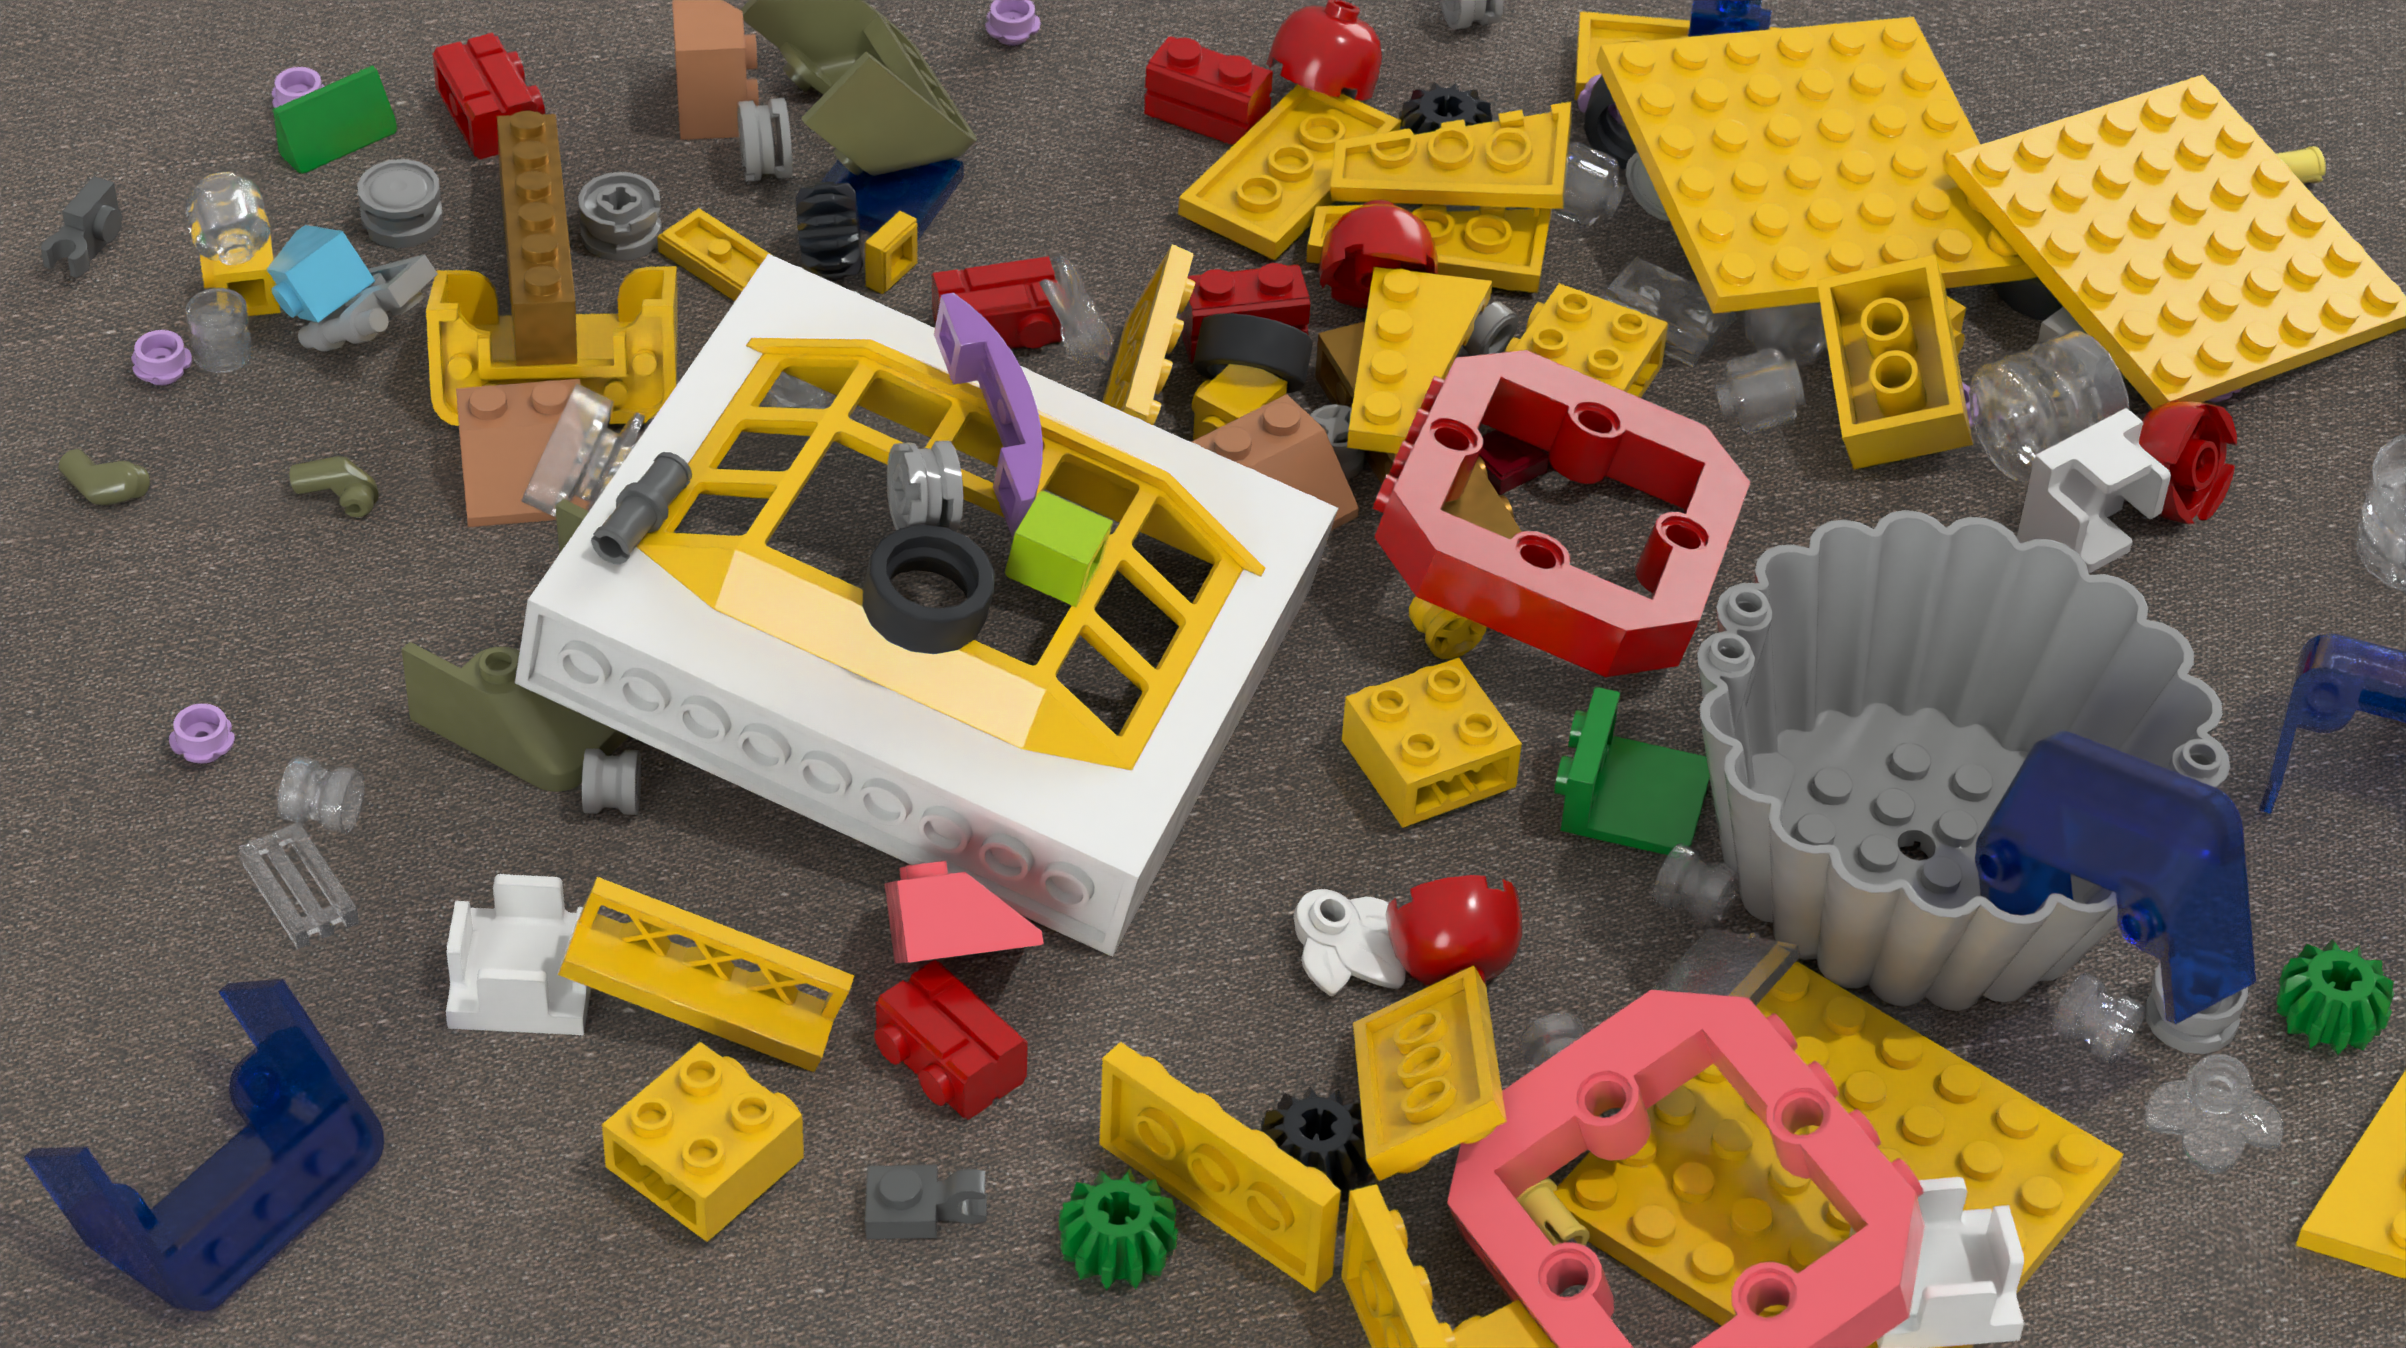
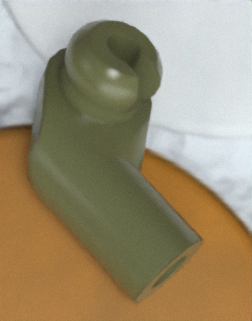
M80 449L68 451L59 461V471L89 502L96 505H111L127 501L131 498H141L150 487V476L147 470L141 465H134L129 461H115L96 465Z
M335 456L298 463L290 468V482L296 494L300 495L330 489L340 497V505L346 507L345 513L350 516L364 517L372 511L373 505L378 501L379 491L375 479L346 457Z

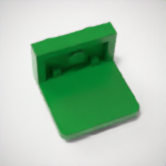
M1595 687L1588 712L1576 710L1573 718L1568 747L1576 749L1574 758L1562 756L1556 777L1554 793L1565 796L1560 831L1673 857L1687 856L1691 851L1710 781L1707 757L1614 736L1620 692Z

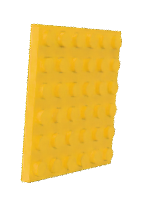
M1914 17L1605 44L1600 46L1596 59L1598 68L1713 314L1820 302L1817 279L1936 254L1945 288L2027 280L2037 276L1945 171L1953 153L1981 144Z
M2204 75L1953 153L1945 168L1948 175L2153 409L2171 401L2204 402L2406 328V295L2401 291L2400 287L2383 272L2364 251L2363 247L2350 236L2328 212L2327 208L2294 175L2289 166L2271 150L2255 132L2254 128L2238 114Z
M1779 950L1736 995L1737 997H1748L1766 1018L1773 1013L1781 1018L1797 1042L1798 1048L1794 1050L1806 1065L1817 1061L1825 1069L1839 1092V1096L1835 1099L1848 1114L1855 1109L1864 1114L1880 1138L1881 1145L1878 1146V1149L1890 1162L1897 1158L1902 1159L1918 1180L1963 1178L1967 1189L1963 1211L1991 1209L1992 1211L1994 1206H2009L2024 1256V1266L2017 1293L2120 1169L2124 1155L2120 1151ZM1714 1064L1646 1109L1650 1119L1651 1133L1646 1145L1635 1155L1624 1160L1609 1161L1589 1152L1557 1186V1190L1553 1191L1579 1224L1588 1230L1589 1243L1721 1326L1736 1317L1732 1306V1289L1736 1279L1747 1268L1758 1263L1776 1262L1788 1266L1798 1274L1846 1241L1851 1230L1849 1223L1810 1178L1805 1179L1794 1176L1782 1167L1776 1155L1769 1129ZM1815 1125L1805 1126L1798 1129L1794 1134L1808 1135L1819 1127ZM1773 1305L1764 1309L1759 1316L1764 1318L1774 1317L1781 1314L1787 1307ZM1877 1340L1866 1348H1878ZM1974 1344L1933 1348H1972Z

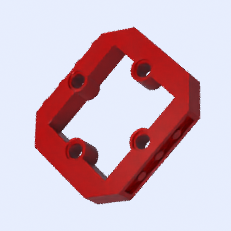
M1528 350L1457 357L1446 379L1434 375L1421 408H1418L1405 441L1403 440L1390 472L1384 479L1372 508L1383 513L1374 538L1416 597L1603 677L1626 675L1679 666L1702 616L1751 482L1709 428L1699 422ZM1481 424L1548 451L1552 467L1569 480L1593 484L1608 476L1684 509L1683 513L1667 512L1659 516L1636 564L1635 575L1639 583L1652 593L1650 598L1570 565V555L1567 549L1558 540L1547 534L1537 531H1523L1515 534L1512 539H1508L1442 511L1446 502L1459 499L1465 491L1483 447V438L1479 431Z

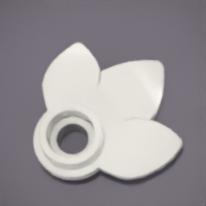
M1328 889L1310 891L1300 899L1294 911L1296 935L1304 945L1301 962L1308 977L1327 995L1332 997L1339 993L1347 984L1351 975L1379 986L1397 990L1404 984L1406 969L1396 958L1389 938L1385 915L1388 902L1374 897H1361L1349 900L1342 894Z

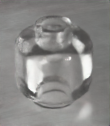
M1574 141L1569 143L1563 209H1552V212L1585 227L1593 225L1602 213L1612 217L1626 189V185L1617 182L1620 173L1618 161L1614 157L1581 142Z
M230 172L211 174L201 179L186 198L185 214L192 241L198 253L210 260L221 261L227 265H238L250 260L269 240L271 227L263 197L257 185L248 179Z
M1820 302L1745 311L1743 326L1747 339L1774 364L1785 368L1801 367L1817 358L1827 345Z
M1767 349L1728 360L1724 368L1726 382L1714 384L1722 419L1734 417L1738 428L1746 434L1789 425L1796 420L1798 407L1806 405L1796 359L1786 360L1783 353L1777 349Z

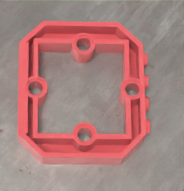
M1650 990L1502 1091L1507 1122L1497 1126L1490 1135L1478 1142L1471 1144L1460 1143L1447 1204L1465 1242L1512 1302L1516 1300L1521 1302L1556 1348H1633L1611 1320L1614 1312V1297L1597 1255L1587 1246L1574 1242L1559 1243L1553 1246L1516 1198L1586 1150H1589L1599 1158L1609 1161L1624 1160L1635 1155L1646 1145L1651 1133L1650 1119L1646 1109L1714 1064L1769 1129L1776 1155L1782 1167L1794 1176L1805 1179L1810 1178L1854 1229L1856 1234L1798 1274L1788 1266L1776 1262L1758 1263L1747 1268L1736 1279L1732 1289V1306L1736 1317L1691 1348H1866L1910 1316L1925 1228L1918 1197L1924 1194V1191L1913 1171L1902 1159L1897 1158L1890 1162L1878 1149V1146L1881 1145L1880 1138L1864 1114L1858 1109L1848 1114L1835 1099L1839 1096V1092L1825 1069L1817 1061L1806 1065L1794 1051L1798 1048L1797 1042L1778 1015L1773 1013L1766 1018L1748 997ZM1621 1108L1617 1114L1611 1117H1599L1609 1109ZM1815 1125L1819 1127L1808 1135L1794 1134L1798 1129L1805 1126ZM1574 1285L1586 1286L1580 1293L1574 1296H1560L1567 1288ZM1773 1305L1787 1307L1781 1314L1774 1317L1764 1318L1759 1316L1764 1309Z

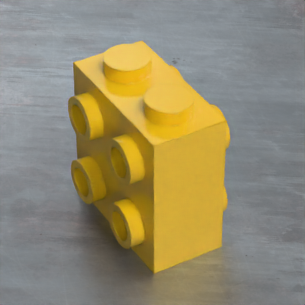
M1559 283L1545 304L1538 302L1534 306L1529 316L1525 333L1521 339L1512 338L1505 352L1528 350L1642 398L1662 367L1668 322Z
M1459 657L1435 666L1423 667L1412 674L1377 686H1368L1357 693L1345 697L1342 742L1402 828L1516 787L1522 743Z
M702 1042L695 1045L602 1124L605 1167L706 1242L713 1238L804 1158L803 1116L793 1101L782 1093L770 1092L749 1077L744 1067L735 1059L728 1056L721 1057Z

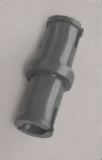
M671 452L658 454L653 460L654 463L637 483L633 482L626 485L616 498V509L603 525L596 529L593 533L594 536L591 538L593 549L602 559L612 564L625 563L631 556L630 553L647 533L657 531L668 518V506L681 490L688 486L689 480L692 478L689 465L680 456Z

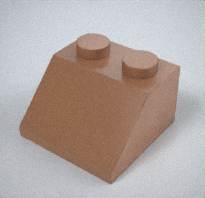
M672 0L680 140L739 137L737 103L739 101L753 100L755 105L759 106L757 79H747L746 69H757L756 34L744 35L743 11L723 0Z
M580 379L456 388L468 527L556 520L555 505L562 499L590 511L592 506Z
M1287 394L1192 441V443L1198 444L1207 450L1337 507L1338 511L1331 531L1358 517L1359 507L1325 429Z

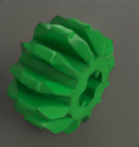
M2333 939L2323 947V950L2306 944L2302 952L2298 953L2297 958H2290L2288 965H2285L2279 979L2281 986L2276 998L2278 1005L2276 1013L2287 1018V1034L2305 1033L2308 1035L2310 1049L2322 1042L2329 1044L2337 1055L2348 1044L2364 1051L2367 1044L2372 1041L2373 1036H2380L2382 1029H2386L2392 1013L2390 1006L2394 997V981L2383 976L2382 960H2364L2362 958L2360 945L2348 952L2341 950Z
M1130 1168L1121 1180H1111L1100 1169L1097 1177L1094 1179V1186L1076 1182L1074 1190L1071 1192V1200L1063 1203V1209L1059 1212L1060 1250L1064 1256V1261L1075 1262V1270L1078 1272L1080 1280L1097 1274L1100 1275L1101 1282L1106 1291L1115 1282V1279H1125L1136 1290L1140 1281H1142L1143 1273L1160 1277L1163 1268L1166 1266V1257L1173 1256V1250L1177 1248L1178 1229L1175 1228L1176 1209L1173 1205V1199L1161 1196V1190L1156 1179L1136 1184Z

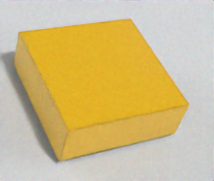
M899 211L865 242L866 287L883 294L918 263L916 218Z

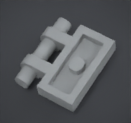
M424 254L369 268L368 270L374 277L375 282L320 322L310 321L308 325L301 327L298 333L300 344L307 349L315 348L319 351H330L340 348L346 341L352 344H359L374 339L379 332L386 330L389 320L386 311H391L394 316L400 315L413 308L423 299L424 296L420 290L438 275L427 256Z

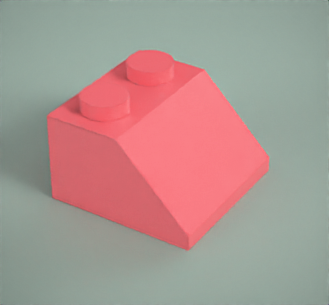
M947 861L899 868L901 880L885 883L895 963H909L1044 945L1042 931L968 873L948 874Z

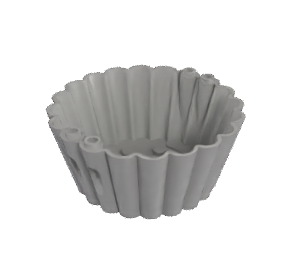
M1909 510L1887 514L1878 521L1874 529L1860 522L1835 520L1816 528L1810 537L1809 548L1792 544L1778 545L1766 550L1757 559L1755 583H1741L1729 587L1719 597L1716 606L1719 633L1712 634L1701 643L1697 652L1703 693V701L1700 704V721L1723 860L1727 868L1738 877L1740 895L1744 907L1752 916L1762 921L1773 923V934L1780 948L1796 958L1804 960L1817 959L1819 970L1824 977L1838 986L1860 988L1869 984L1875 995L1893 1005L1909 1006L1920 1002L1926 997L1934 1005L1953 1011L1969 1009L1982 996L1999 1002L2015 1001L2024 996L2038 981H2052L2064 975L2159 888L2177 869L2179 860L2213 828L2216 814L2213 804L2208 797L2227 778L2230 770L2227 752L2219 741L2210 736L2223 715L2222 702L2216 692L2204 681L2188 675L2194 664V651L2189 641L2178 630L2161 622L2147 620L2148 606L2145 598L2132 584L2121 578L2106 574L2089 575L2087 565L2081 556L2063 543L2050 539H2032L2020 543L2014 533L2004 525L1981 517L1959 519L1947 528L1929 515ZM1914 841H1918L1921 843L1920 850L1929 859L1920 861L1910 859L1899 848L1913 846Z

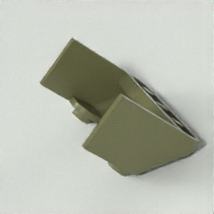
M749 0L740 9L743 11V21L779 48L788 62L782 68L785 74L802 90L807 92L813 86L823 94L801 119L805 125L836 148L834 150L835 156L853 174L859 176L863 171H866L872 176L958 158L977 141L975 134L918 48L900 29L866 1Z
M562 499L555 505L559 554L589 512L565 499ZM409 642L401 649L410 719L540 789L559 792L580 785L582 783L584 754L587 748L601 749L606 755L610 756L629 737V735L515 684L520 653L517 649L511 647L485 649L476 654L462 668L412 642Z

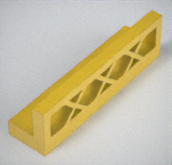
M600 877L596 878L577 919L558 972L559 976L815 1072L823 1057L833 1021L844 1003L854 979L852 974ZM603 905L629 915L633 922L621 923L598 914L599 908ZM679 934L692 939L697 946L686 948L671 942L667 936ZM744 959L757 964L761 971H746L736 967L731 960ZM806 983L830 993L825 1001L799 991L795 985Z

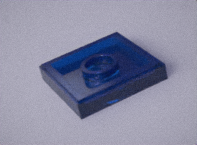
M949 159L877 176H872L863 171L857 176L837 160L821 182L834 181V183H849L856 192L861 230L875 234L894 215L902 211L917 219L918 242L964 178V162Z

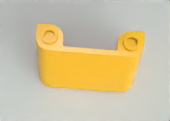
M677 266L643 267L635 269L626 275L619 286L617 299L618 313L576 314L578 363L516 366L512 315L499 316L498 297L491 281L475 271H436L438 275L434 277L426 308L430 394L434 411L442 420L450 425L459 426L456 388L580 379L584 425L651 423L677 386Z

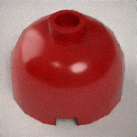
M1328 0L1326 7L1316 5L1303 7L1292 12L1282 22L1274 37L1266 64L1271 68L1280 62L1283 64L1280 76L1307 89L1338 98L1343 87L1357 89L1354 100L1364 101L1372 99L1379 78L1382 51L1380 39L1374 29L1368 23L1358 18L1360 9L1357 6L1342 0Z
M1385 200L1366 202L1362 206L1352 209L1332 223L1326 233L1319 262V283L1322 289L1327 284L1331 287V298L1353 307L1367 309L1374 267L1438 274V257L1435 242L1423 220L1404 208L1397 207Z
M2171 401L2159 405L2141 419L2143 425L2139 437L2140 446L2167 468L2171 474L2162 513L2158 516L2186 524H2194L2192 519L2196 515L2200 520L2206 521L2213 516L2225 499L2233 479L2235 465L2225 463L2227 454L2226 444L2237 446V432L2232 416L2221 406L2202 402Z
M1456 876L1423 883L1411 888L1412 902L1403 905L1399 909L1396 898L1388 903L1385 915L1389 938L1396 958L1412 978L1428 986L1473 965L1486 985L1487 981L1496 978L1514 961L1522 938V912L1518 891L1514 885L1502 879L1504 891L1488 888L1486 876Z

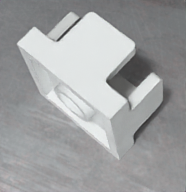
M2125 408L2036 454L2018 529V541L2023 543L2032 539H2050L2063 543L2081 556L2087 565L2089 573L2129 553L2132 539L2107 517L2122 510L2124 498L2148 519L2160 515L2171 478L2169 470L2139 444L2143 421Z
M498 874L495 876L493 885L494 909L470 908V901H455L447 943L450 990L446 1007L448 1029L584 1035L591 987L558 975L575 924L583 907H578L577 913H570L565 910L562 880L558 877Z
M1963 1178L1919 1180L1924 1194L1918 1197V1202L1925 1228L1910 1316L1877 1340L1878 1348H1933L2020 1341L2024 1322L2016 1293L2024 1266V1256L2009 1206H1994L1992 1211L1991 1209L1963 1211L1967 1195ZM1852 1227L1850 1230L1849 1238L1856 1234Z

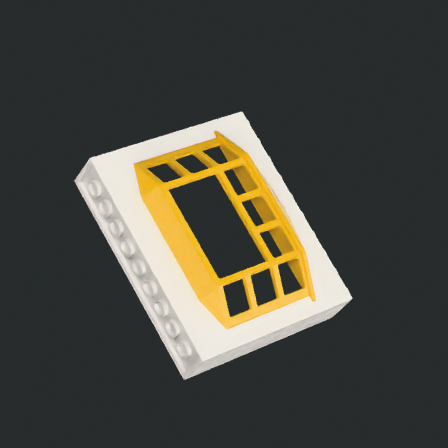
M768 254L529 597L515 684L908 864L916 865L947 861L948 874L968 873L1022 916L1113 957L1310 591L1338 508L1021 366L1037 405L1042 430L1043 458L1036 496L1039 492L1048 490L1119 522V525L1115 532L1109 535L1102 563L1077 607L1071 605L1038 664H1026L976 640L971 641L959 650L935 655L910 652L888 642L870 625L862 607L863 589L774 550L766 544L834 441L886 465L892 446L897 443H903L850 419L849 417L857 405L930 437L931 439L925 448L931 449L936 441H951L956 450L996 468L1000 450L1003 448L1002 441L978 381L953 385L934 337V327ZM781 372H785L837 396L831 406L825 409L758 407ZM741 432L810 436L790 468L786 471L717 469ZM671 452L680 456L689 465L692 478L689 480L688 486L682 489L668 506V518L655 532L647 533L630 553L631 556L625 563L612 564L602 559L593 549L591 538L594 536L593 533L596 529L601 527L616 509V498L626 485L633 482L637 483L654 463L653 460L658 454ZM961 469L963 499L1004 517L993 489V483ZM699 494L769 499L748 532L744 535L673 533ZM1139 532L1213 564L1193 603H1190L1133 548L1132 544ZM1117 570L1179 626L1156 669L1095 612V607ZM1079 635L1142 691L1118 736L1056 677Z

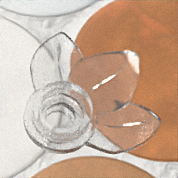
M1056 255L1052 259L1059 268L1061 284L1047 279L1042 280L1039 284L1062 324L1060 327L1061 336L1072 358L1082 367H1086L1091 363L1100 366L1110 359L1108 347L1113 345L1111 332L1105 321L1100 317L1099 310L1092 297L1085 292L1084 282L1079 270L1066 257Z
M2212 1054L2202 1058L2190 1068L2185 1080L2170 1081L2159 1085L2152 1093L2144 1115L2145 1126L2149 1131L2182 1135V1148L2190 1162L2197 1168L2210 1174L2222 1173L2234 1167L2241 1158L2246 1143L2259 1148L2277 1149L2280 1147L2283 1137V1120L2275 1105L2254 1093L2248 1069L2238 1059L2225 1054Z

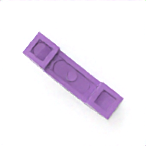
M955 293L943 294L940 299L934 337L953 385L978 381L1003 444V448L1000 450L993 489L1014 539L1016 530L1036 498L1040 480L1043 441L1037 405L1021 366L999 333L980 313Z

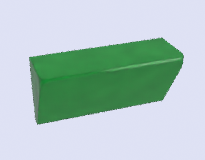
M373 65L273 109L279 154L300 174L308 173L397 132L394 113L379 73Z

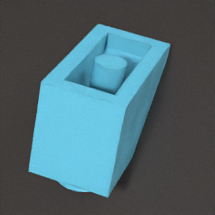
M304 225L293 234L267 268V271L277 284L271 288V291L281 308L292 318L298 315L300 319L320 322L375 282L374 277L343 231Z

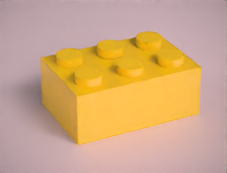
M1936 254L1817 279L1841 433L1853 470L1973 445L1947 294Z

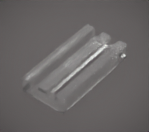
M300 822L238 847L242 865L297 949L310 945L309 935L316 932L319 933L322 939L335 934L333 925L343 922L346 928L359 924L356 906ZM289 843L292 845L331 906L322 909L282 846ZM267 854L307 916L301 918L261 855Z

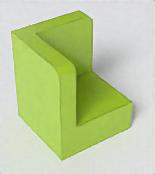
M1046 491L1039 492L1015 532L1005 569L1006 576L1077 607L1102 563L1113 521Z

